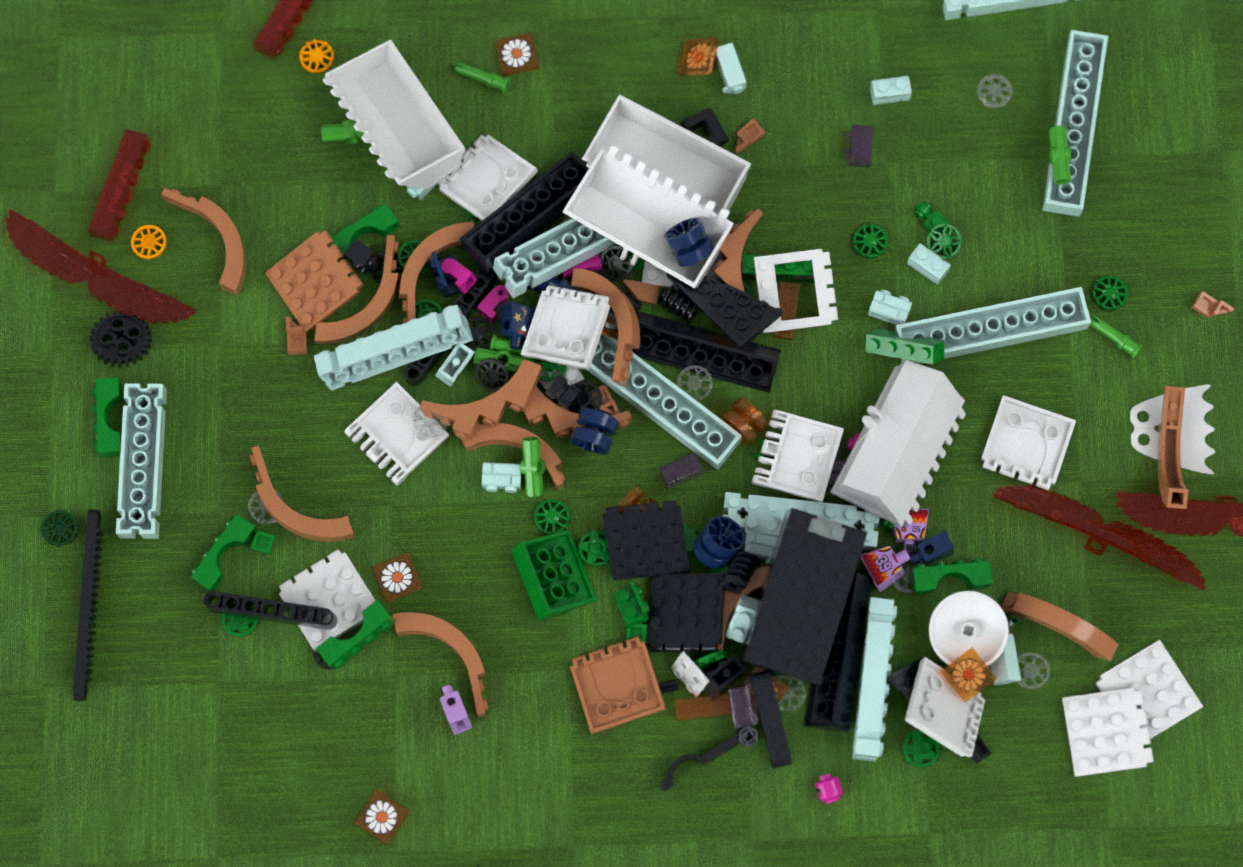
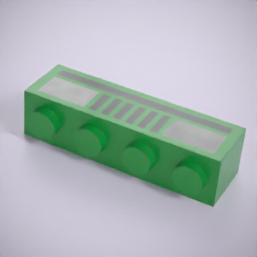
M765 255L742 256V280H756L753 258ZM812 260L774 265L776 281L815 282Z

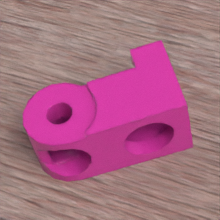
M452 258L442 262L441 270L450 280H455L458 289L466 294L477 281L474 274Z
M503 285L496 286L477 307L478 313L492 324L497 319L496 311L500 308L501 304L509 301V292Z

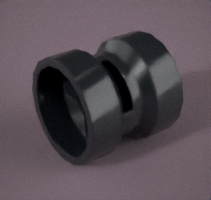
M741 725L736 729L735 736L740 744L752 746L757 742V731L751 726Z

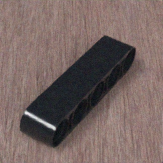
M765 670L750 674L772 767L775 769L791 765L792 758L770 671Z

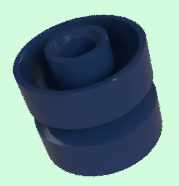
M698 217L690 218L674 225L664 235L670 249L674 250L673 255L681 267L690 266L702 261L714 250V245L710 237L705 235L706 229Z
M582 408L576 421L581 427L574 428L570 442L589 452L603 455L608 454L612 444V439L608 436L615 435L619 421L602 411Z
M725 516L713 517L695 539L694 552L697 558L706 566L716 569L723 568L729 564L743 546L745 541L744 532L739 524L731 518Z

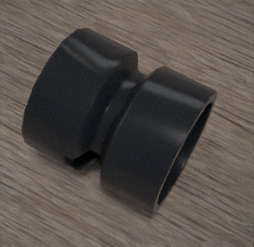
M559 374L545 394L552 400L557 399V403L566 410L578 395L580 389L573 384L569 385L568 380Z

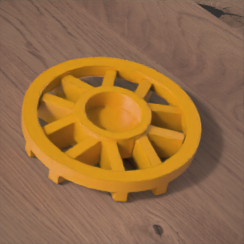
M313 39V41L306 42L302 47L299 58L304 69L312 73H321L328 70L333 64L334 52L327 42ZM315 44L316 48L312 50L310 45ZM330 52H331V58L328 57V56H326V55H327L328 53H330ZM324 59H325V60H328L329 63L326 64L325 62H323ZM304 62H309L308 67L304 64ZM312 64H316L315 69H311ZM319 64L323 65L324 68L318 69Z
M144 225L138 228L132 235V249L140 258L147 260L162 255V252L166 249V236L157 226ZM147 229L148 234L144 235L142 230ZM150 229H155L156 231L151 234ZM139 232L141 233L142 238H136ZM158 233L161 234V236H159L158 238H155V236H156ZM135 242H141V244L134 245ZM159 246L161 249L158 251L155 247ZM145 250H148L147 255H143Z

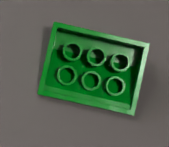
M570 530L520 542L511 550L538 621L557 617L597 601Z

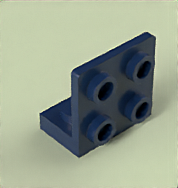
M435 251L432 252V259L429 260L440 292H444L446 298L461 293L455 284L456 281L448 279L441 270V264L444 260L452 258L457 261L455 254L438 260Z

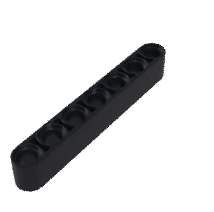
M214 591L207 593L204 597L205 606L214 613L327 630L333 629L338 623L337 616L330 609ZM218 598V603L215 606H211L212 600ZM233 601H237L236 607L230 609V604ZM252 604H256L255 609L251 612H248L249 606ZM270 607H274V612L267 614V610ZM293 609V614L290 617H286V612ZM308 612H312V617L309 620H304L305 615ZM331 615L330 621L323 623L324 617Z

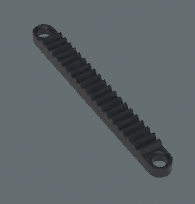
M89 509L87 516L73 687L74 701L86 700L88 682L92 681L89 674L93 673L89 667L93 665L90 659L94 658L91 651L95 650L91 645L95 642L92 636L96 634L92 629L96 627L93 620H96L97 616L94 613L98 611L94 605L98 604L95 598L99 594L95 590L100 588L96 584V582L100 581L97 575L101 573L97 568L101 566L98 560L102 558L98 552L103 550L100 546L103 540L100 537L104 536V533L100 530L101 511Z

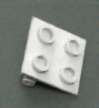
M684 651L671 667L675 676L682 680L687 690L693 693L695 697L702 690L704 691V687L709 682L708 678Z

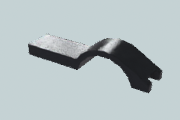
M734 735L703 756L687 754L679 757L672 764L661 788L665 792L673 786V772L678 765L691 760L707 765L737 746L739 740Z

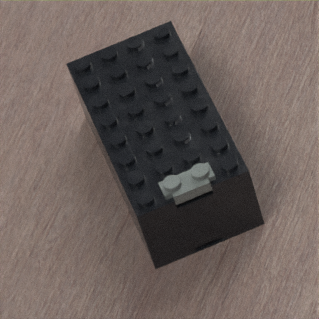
M795 508L786 510L758 597L757 612L745 638L739 660L811 684L820 685L868 532Z

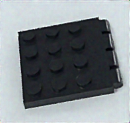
M676 500L662 501V508H659V502L644 503L643 510H640L639 504L623 506L624 512L620 511V506L606 508V514H603L613 580L690 572L681 505L677 506Z
M664 574L651 576L650 611L648 612L649 620L647 623L646 644L650 645V652H664L665 645L667 652H682L683 645L685 652H700L701 646L703 652H717L718 645H722L725 588L722 584V579L725 574Z

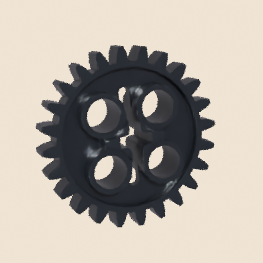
M114 310L113 316L106 313V319L100 317V323H94L96 329H91L92 335L89 336L90 346L93 348V354L97 355L98 360L103 359L104 364L110 361L111 367L115 363H118L119 368H121L122 363L129 367V362L136 365L137 358L142 361V354L148 355L147 349H151L152 332L149 329V324L145 323L144 318L139 319L138 313L132 316L131 311L124 314V311L121 310L120 314H117ZM122 349H128V350L125 351V352H121V351H120V350H122Z

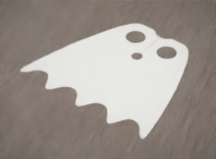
M1209 384L1185 389L1180 462L1181 468L1214 474L1205 465V458L1215 453V450L1205 443L1206 435L1214 431V428L1204 421L1205 414L1214 408L1213 405L1207 403L1202 398L1203 393L1210 388L1211 385ZM1164 394L1139 403L1130 412V421L1134 425V431L1131 434L1133 448L1157 460L1159 432L1155 431L1154 427L1159 425V423L1161 424ZM1146 411L1149 414V420L1147 422H1140L1137 419L1138 412ZM1139 435H1148L1150 438L1149 444L1145 446L1139 444Z

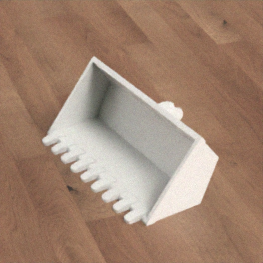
M391 40L325 74L324 83L333 86L334 89L330 92L333 96L341 98L338 104L341 108L349 110L346 116L348 119L357 122L353 125L354 128L365 134L361 137L362 140L372 145L369 148L370 152L374 155H379L378 164L387 167L388 170L385 171L386 176L395 179L398 185L429 189L460 167L465 147Z
M620 94L582 158L587 161L586 166L590 168L602 148L609 151L612 145H616L619 147L616 156L623 159L626 153H630L633 156L630 164L635 167L639 161H644L647 164L644 172L649 175L654 168L660 171L658 180L663 183L668 176L674 179L672 188L677 191L682 184L688 187L686 196L691 199L695 192L700 193L702 198L699 203L703 206H706L709 200L714 201L716 205L713 211L717 214H720L723 208L730 210L751 167L750 162Z
M612 145L609 151L602 148L570 198L563 213L624 247L620 259L625 260L629 251L634 253L630 265L634 266L639 257L691 287H698L716 260L727 235L733 227L734 223L727 219L730 211L723 208L720 214H717L713 211L716 203L712 200H709L707 205L703 206L699 203L702 195L698 192L694 193L692 199L686 196L688 187L684 184L679 187L678 191L672 188L674 179L670 176L666 178L664 183L658 180L660 171L656 168L652 170L650 175L644 172L647 164L642 160L639 161L636 167L630 164L633 158L630 153H626L623 159L616 156L619 151V147L616 145ZM698 217L706 229L705 235L710 237L714 245V250L702 261L690 266L681 267L673 255L674 250L670 249L664 235L674 225L684 220Z
M908 360L894 367L875 406H868L867 408L870 416L862 417L864 427L830 493L902 527L903 523L911 525L913 518L910 516L909 511L910 509L918 511L919 504L915 499L917 496L920 498L925 497L926 491L922 485L923 483L931 485L933 478L929 471L930 469L935 472L938 471L939 464L935 459L937 456L939 458L945 457L946 451L942 446L944 443L951 445L952 438L949 432L950 430L957 432L959 425L955 421L956 418L964 419L965 412L962 409L965 400L958 394L943 372Z

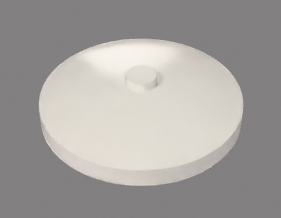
M963 591L948 596L936 607L930 619L929 637L936 654L948 665L953 667L956 663L960 664L962 659H965L967 662L968 658H973V662L977 660L980 662L979 666L986 667L997 660L1004 651L1009 637V625L1003 609L991 597L980 592Z

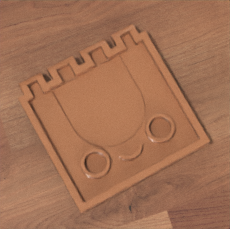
M326 230L322 233L316 232L265 272L306 333H309L316 327V322H323L360 293L359 288L363 286V283L356 274L350 276L354 270L346 259L341 260L344 255L336 244L331 245L334 241Z
M639 636L625 640L627 648H624L622 642L608 646L609 654L605 653L604 648L590 652V660L588 661L585 654L572 658L574 666L570 668L592 735L667 710L646 644L640 641Z

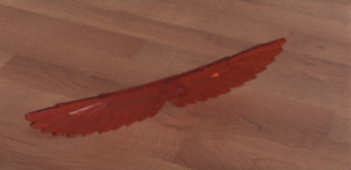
M11 209L8 211L10 218L5 217V223L8 225L6 230L11 234L8 237L15 242L14 247L22 251L21 255L30 258L31 263L40 266V269L49 271L50 275L58 276V279L67 280V283L73 284L88 280L90 294L93 297L96 295L97 299L101 302L104 299L107 306L112 307L113 305L119 312L122 310L124 314L130 317L134 314L138 319L142 321L146 319L152 323H157V320L168 324V321L179 322V319L187 320L189 319L188 315L196 313L195 309L177 301L176 298L153 290L148 286L108 269L106 259L98 253L90 250V258L41 228L32 220L23 217ZM94 256L98 257L102 262L97 261Z
M1018 484L1015 487L1007 485L1006 488L1000 487L997 490L998 492L993 494V497L1014 505L1016 508L1045 517V519L1089 535L1090 537L1084 548L1096 555H1102L1109 544L1150 566L1162 570L1181 582H1186L1203 591L1206 588L1203 584L1206 581L1201 576L1202 572L1194 567L1195 564L1186 559L1187 555L1176 551L1177 548L1164 544V540L1156 538L1150 533H1143L1144 530L1133 528L1132 525L1123 524L1124 522L1121 521L1105 525L1102 517L1095 509L1092 511L1090 507L1085 504L1082 506L1075 499L1072 501L1069 497L1062 496L1054 491L1050 493L1040 487L1037 489L1031 485L1024 487ZM1097 542L1101 545V549H1093L1090 544Z
M1116 492V497L1122 500L1117 501V504L1120 508L1125 509L1123 513L1132 516L1131 520L1141 522L1140 525L1143 527H1152L1153 531L1165 530L1167 534L1177 533V535L1188 533L1189 536L1198 533L1200 536L1210 533L1212 536L1221 531L1228 523L1236 535L1243 537V503H1239L1236 497L1217 496L1218 502L1187 499V509L1166 507L1160 495L1141 492Z

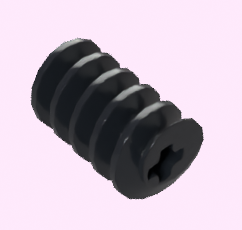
M672 285L661 294L657 304L663 302V308L669 306V312L675 310V316L682 314L681 319L684 321L688 318L687 323L690 324L699 309L692 305L689 299L686 301L684 294L680 297L679 289L673 292L674 286Z
M747 551L737 552L722 579L724 588L732 593L741 594L742 590L746 589L753 571L756 570V565L760 562L759 558Z

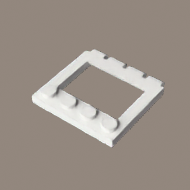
M822 249L753 258L759 301L763 300L775 308H780L774 265L812 260L819 316L781 321V317H779L763 333L831 325V321L838 320L837 306L829 307V304L836 303L834 288H827V285L834 284L832 269H824V266L831 265L830 252H822Z

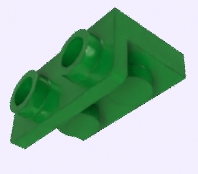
M633 580L629 581V587L612 593L627 628L649 620L647 612L650 611L646 600L642 602L640 597L643 596L639 585L635 586Z

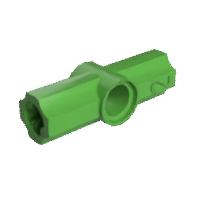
M346 120L342 124L322 125L321 127L323 142L342 141L352 144L362 140L361 137L365 134L354 128L353 125L357 123L354 120Z
M1055 126L1049 129L1051 145L1049 160L1053 167L1054 183L1065 185L1071 182L1069 164L1071 162V150L1067 142L1066 127Z
M476 348L473 364L478 365L480 361L486 358L494 357L498 361L501 358H506L508 362L504 365L510 372L516 373L524 359L532 362V358L509 354L506 351L498 352Z
M534 436L525 437L522 439L523 459L520 463V471L525 475L526 495L528 497L543 495L542 475L545 472V461L541 459L540 439Z

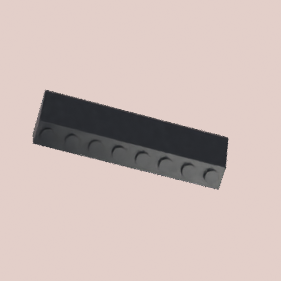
M573 152L569 153L460 237V241L473 261L488 273L493 269L495 258L506 252L511 255L514 252V248L532 239L564 214V208L589 169L586 166L587 164Z
M635 310L640 329L639 349H632V352L638 357L770 393L781 354L780 349L750 342L743 349H740L724 334Z
M859 573L854 574L820 685H810L804 724L806 727L835 732H849L872 583V578Z

